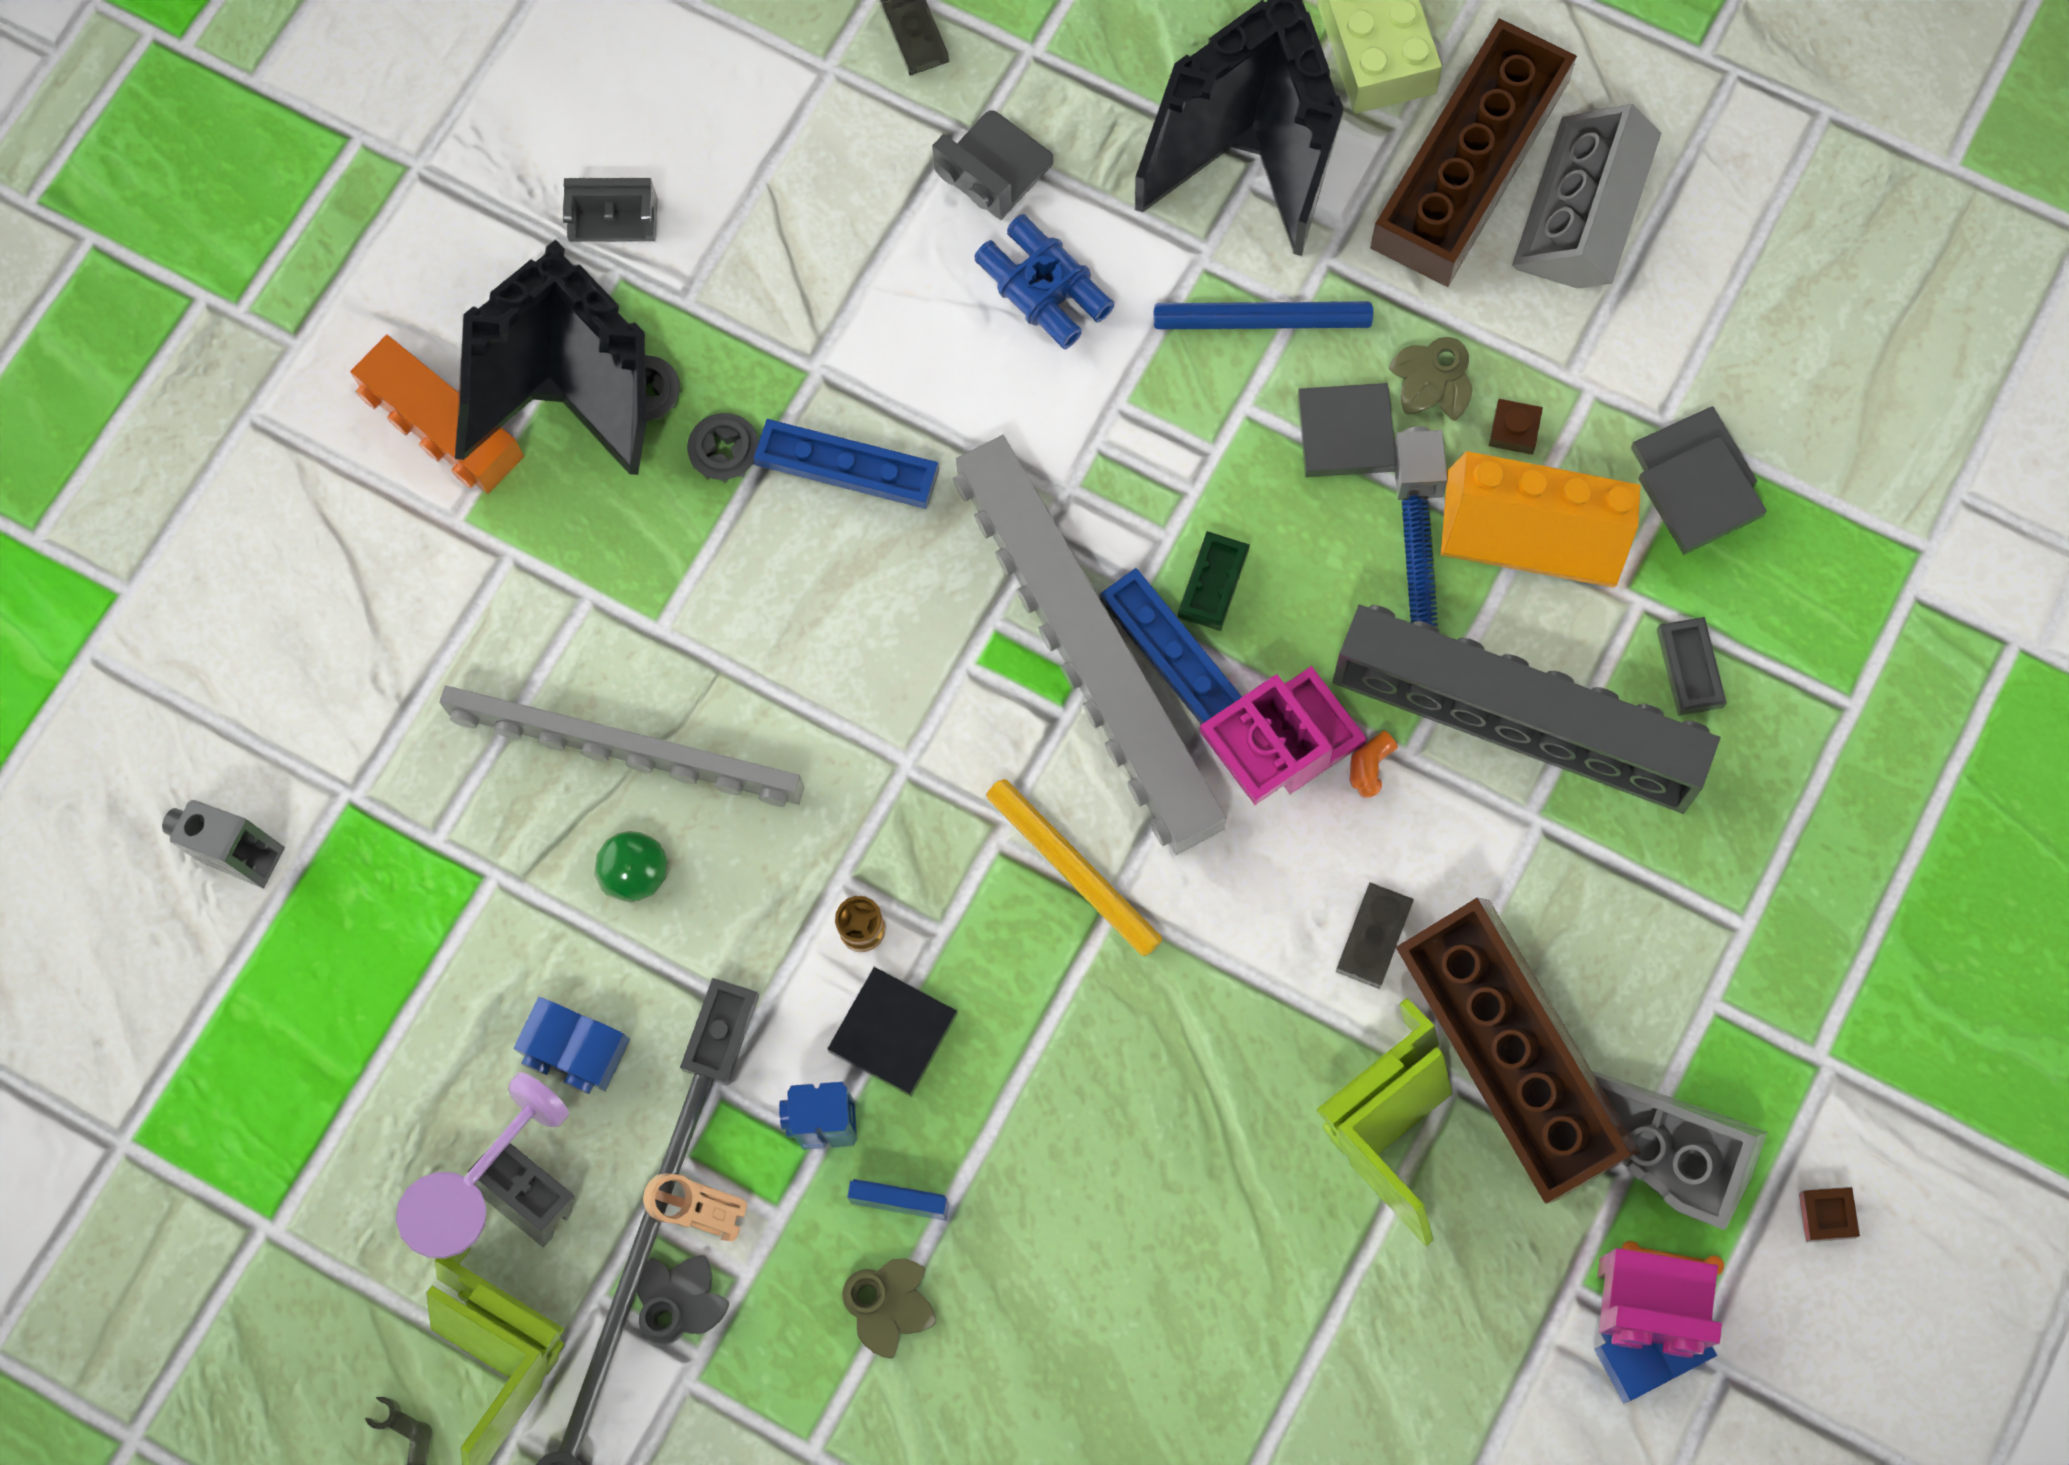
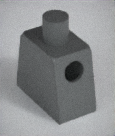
M196 800L188 802L184 811L178 808L169 810L162 823V830L170 836V842L194 859L263 889L285 849L283 845L246 818Z

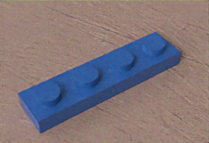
M766 419L753 458L755 465L923 509L928 507L939 472V463L936 461L771 419Z
M1137 568L1100 593V601L1200 724H1203L1242 697Z

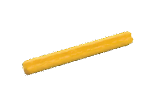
M1002 779L994 783L986 793V797L998 811L1141 956L1145 957L1155 951L1162 941L1161 935L1008 780Z

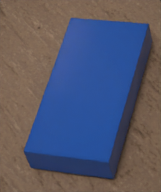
M857 1179L850 1181L847 1198L851 1204L947 1220L949 1202L945 1195Z

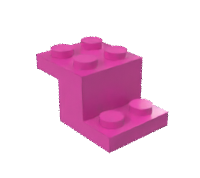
M1312 666L1285 684L1278 674L1274 675L1201 724L1199 729L1205 740L1254 805H1257L1283 786L1291 795L1363 746L1367 739Z
M1615 1248L1599 1258L1597 1278H1603L1605 1281L1598 1333L1612 1335L1611 1344L1642 1349L1643 1345H1652L1653 1342L1663 1344L1662 1353L1692 1358L1693 1354H1703L1705 1348L1720 1344L1722 1323L1712 1321L1718 1265Z

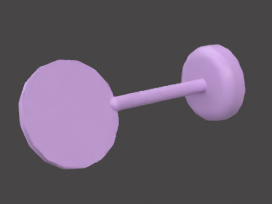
M518 1072L510 1081L508 1091L511 1098L522 1110L468 1174L463 1177L457 1173L436 1172L420 1177L406 1189L398 1203L396 1223L401 1239L412 1251L427 1258L446 1259L463 1253L477 1241L485 1227L487 1209L482 1193L475 1186V1183L531 1117L547 1127H559L568 1118L570 1113L567 1107L552 1090L534 1077Z

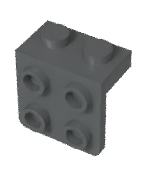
M993 110L986 112L958 143L943 133L932 145L935 172L945 182L957 187L969 196L977 206L989 211L999 220H1002L1052 167L1054 162L1051 151Z

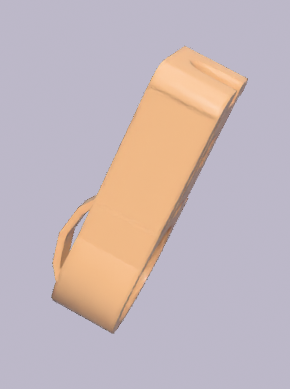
M663 1173L655 1176L647 1184L643 1196L646 1211L657 1221L673 1223L688 1228L691 1226L721 1236L720 1240L734 1241L737 1238L740 1227L735 1225L738 1217H744L747 1209V1202L744 1199L693 1182L685 1176ZM677 1181L684 1189L685 1198L658 1189L664 1182ZM655 1199L680 1207L681 1210L673 1216H666L657 1208Z

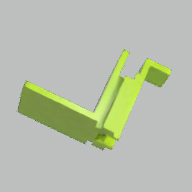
M1406 998L1399 1003L1403 1021L1412 1032L1317 1108L1316 1111L1326 1121L1322 1125L1323 1130L1329 1135L1331 1142L1337 1149L1348 1157L1350 1165L1425 1246H1428L1434 1239L1423 1203L1378 1156L1384 1149L1453 1094L1444 1055L1438 1049L1439 1042L1435 1025Z
M470 1246L461 1254L446 1259H435L437 1280L459 1293L458 1297L467 1304H462L433 1285L426 1292L432 1331L510 1378L460 1449L462 1465H487L542 1388V1379L545 1375H549L558 1362L559 1354L565 1347V1344L559 1340V1337L564 1332V1328L460 1265L469 1253Z

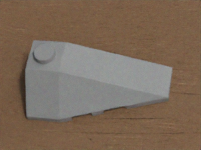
M1592 1071L1641 1152L1623 1163L1628 1168L1627 1170L1638 1180H1643L1663 1196V1200L1676 1211L1725 1230L1753 1177L1768 1132L1720 1113Z

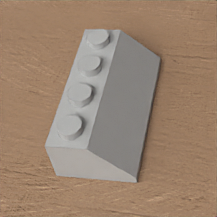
M1633 104L1562 117L1512 264L1516 270L1574 288L1613 283L1662 134Z

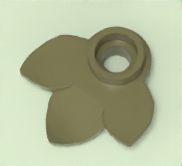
M1442 337L1433 341L1428 347L1420 345L1406 347L1394 357L1389 370L1393 374L1405 379L1401 390V404L1405 414L1419 413L1434 407L1438 403L1442 411L1453 421H1456L1463 415L1471 400L1472 385L1465 374L1469 365V354L1462 342L1452 337ZM1451 352L1455 356L1453 364L1450 366L1439 364L1438 357L1441 353Z
M893 1259L883 1265L878 1271L871 1269L857 1271L845 1282L842 1292L844 1305L853 1316L857 1317L858 1338L873 1353L892 1359L898 1348L899 1333H919L936 1324L935 1314L930 1303L922 1294L915 1290L920 1285L926 1271L922 1265L908 1259ZM865 1286H872L877 1292L876 1299L870 1304L861 1303L858 1297L859 1291Z

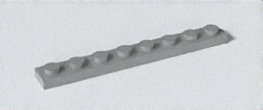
M445 685L439 701L448 715L451 716L450 720L467 728H477L479 723L494 727V732L510 739L518 740L521 738V735L538 738L537 742L550 749L563 751L565 746L581 749V753L584 756L593 760L607 762L609 757L626 761V766L640 772L652 773L653 768L670 772V777L683 783L696 784L698 779L715 783L714 788L730 795H741L742 791L758 794L761 801L778 807H784L786 802L800 805L805 788L798 774Z

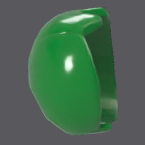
M626 831L617 833L605 841L596 854L594 875L601 890L606 895L626 902H635L655 894L665 881L668 861L661 844L653 837L641 832Z

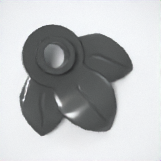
M700 1255L687 1259L671 1271L654 1258H650L647 1261L637 1294L643 1304L639 1314V1327L642 1334L651 1342L666 1345L677 1341L684 1333L704 1334L713 1329L727 1313L729 1301L722 1296L709 1293L712 1285V1272L706 1256ZM665 1312H670L672 1314L671 1324L667 1328H659L657 1325L659 1316Z

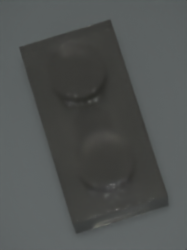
M1369 882L1335 972L1380 989L1414 899Z

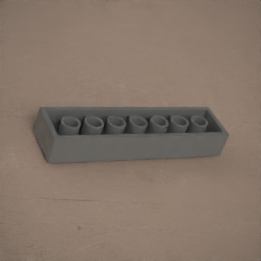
M1358 605L1339 653L1332 682L1335 685L1682 814L1687 811L1703 789L1721 738L1711 734L1709 728L1701 723L1694 721H1683L1681 723L1665 717L1662 710L1652 705L1638 704L1635 706L1619 700V696L1608 689L1601 687L1589 689L1575 684L1574 680L1567 674L1558 671H1548L1545 673L1529 667V663L1521 657L1511 654L1499 656L1484 650L1483 645L1469 638H1458L1457 640L1440 634V631L1431 624L1421 621H1415L1413 624L1396 618L1391 610L1378 605H1370L1369 607Z

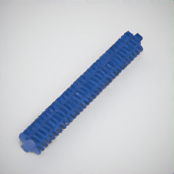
M1418 495L1409 496V499L1402 501L1410 623L1413 624L1415 621H1421L1438 626V623H1432L1438 620L1437 617H1432L1437 615V612H1431L1437 610V607L1431 606L1437 604V602L1430 601L1436 599V596H1430L1436 593L1435 590H1430L1435 588V585H1429L1435 583V580H1429V578H1433L1435 575L1428 574L1434 572V569H1428L1434 566V564L1428 563L1432 562L1433 558H1427L1433 556V553H1427L1432 551L1431 547H1427L1432 545V543L1426 542L1431 540L1432 537H1425L1431 535L1430 531H1426L1431 529V527L1425 526L1430 524V521H1424L1430 519V516L1425 515L1429 514L1430 511L1423 510L1429 508V505H1423L1428 503L1429 500H1423Z

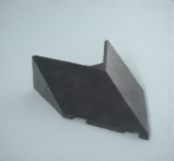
M1261 0L1210 37L1208 44L1192 56L1187 54L1174 63L1135 176L1136 211H1146L1230 148H1236L1260 156L1293 254L1303 255L1344 111L1340 97L1336 95L1329 66L1310 13L1306 11L1303 0H1268L1266 2Z
M555 239L546 246L545 254L536 262L530 259L492 290L486 303L479 308L473 306L463 314L455 459L464 460L532 400L563 402L629 474L638 475L647 423L645 332L635 322L629 324L618 313L619 305L580 264L573 266L564 256L565 249Z

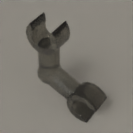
M383 1396L376 1397L378 1401L388 1406L390 1414L383 1423L373 1418H365L367 1424L378 1430L391 1429L408 1438L410 1443L407 1465H427L429 1444L433 1434L432 1428L429 1424L420 1422L401 1412L399 1403L394 1399Z

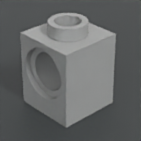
M1416 426L1396 433L1394 447L1397 499L1406 500L1409 499V496L1418 495L1422 499L1443 497L1447 482L1442 430H1430L1427 427Z

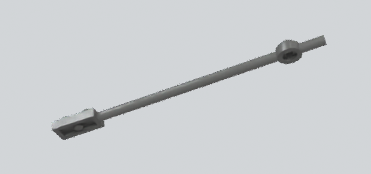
M712 978L680 1065L682 1071L694 1074L658 1175L663 1173L679 1175L712 1081L728 1085L759 998L758 992ZM676 1181L664 1182L658 1190L672 1194ZM655 1199L657 1208L661 1213L665 1214L668 1204ZM646 1209L558 1452L545 1455L536 1465H582L577 1456L661 1222L652 1218Z

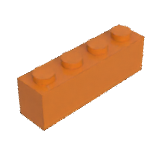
M388 334L350 371L359 386L355 390L356 394L374 410L379 405L390 413L387 419L397 430L405 436L413 432L421 439L419 446L435 461L439 462L444 458L454 467L451 469V472L470 489L476 484L485 493L489 494L525 457L516 439L503 428H500L464 460L455 459L459 392Z

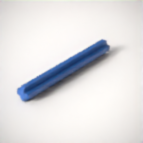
M1369 301L1157 303L1153 309V323L1156 329L1369 328L1373 323V305Z

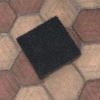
M873 967L827 1050L838 1058L912 1097L957 1017L958 1012L886 972Z

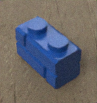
M843 1082L820 1083L819 1088H815L813 1084L790 1086L787 1091L788 1100H780L779 1102L780 1125L782 1130H786L787 1138L794 1137L803 1150L825 1148L827 1143H830L832 1147L854 1146L855 1141H857L855 1102Z

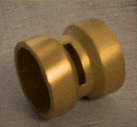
M853 896L847 898L839 905L835 913V925L842 942L847 948L855 952H867L881 944L885 936L886 926L879 906L872 899L865 896Z

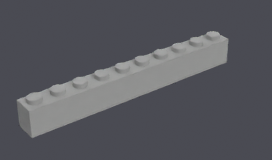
M1004 434L957 457L958 475L953 477V481L960 496L965 502L972 499L978 510L974 517L979 529L986 539L993 536L1000 548L995 552L996 557L1007 576L1015 574L1021 585L1017 589V593L1028 613L1036 611L1043 623L1038 628L1046 646L1050 651L1058 649L1065 662L1060 667L1066 681L1073 690L1079 687L1087 700L1082 705L1090 723L1094 728L1102 726L1109 738V741L1105 742V747L1116 767L1124 765L1132 780L1127 782L1128 788L1136 803L1140 807L1146 804L1152 813L1154 820L1150 821V825L1159 843L1162 846L1169 844L1175 855H1178L1225 830L1226 816Z

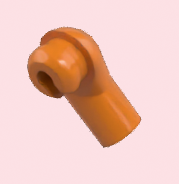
M1385 730L1356 750L1350 760V783L1354 789L1358 790L1360 796L1364 798H1371L1381 791L1382 781L1378 778L1379 762L1398 748L1395 740Z

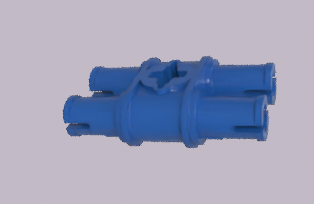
M1025 214L1019 215L1009 224L1007 235L1030 256L1022 264L1016 265L992 240L985 242L974 255V261L998 283L999 295L1002 298H1008L1025 315V320L1028 324L1040 325L1064 350L1071 347L1080 338L1082 329L1058 306L1065 299L1072 298L1096 323L1104 320L1114 308V301L1090 279L1091 273L1086 265H1080L1063 248V243L1060 239L1048 238Z

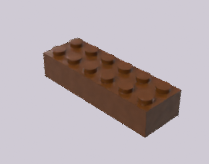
M1498 18L1377 219L1370 249L1449 287L1569 84L1577 55Z
M1477 897L1395 947L1545 1204L1563 1198L1641 1153L1490 900Z

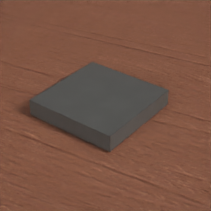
M1388 383L1298 389L1305 477L1395 472L1396 457Z
M1713 406L1634 441L1631 446L1643 470L1646 471L1721 435L1751 486L1754 487L1757 483V479Z
M1721 435L1642 472L1638 478L1683 555L1764 517L1767 512Z

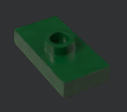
M1206 531L1178 611V618L1222 631L1249 553L1250 544Z

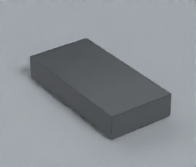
M1705 617L1660 624L1657 628V634L1678 716L1724 708L1727 702Z

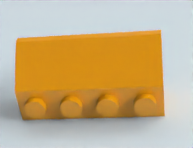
M1466 451L1447 470L1441 556L1614 588L1619 582L1638 529L1641 485Z

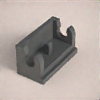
M564 178L563 223H567V238L569 242L656 240L658 198L651 178Z
M511 1143L508 1144L475 1183V1186L481 1191L484 1200L543 1248L553 1238V1228L561 1218L567 1221L572 1213L571 1202L575 1199V1196Z

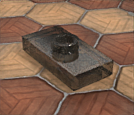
M880 0L881 9L909 76L949 62L948 51L926 0Z

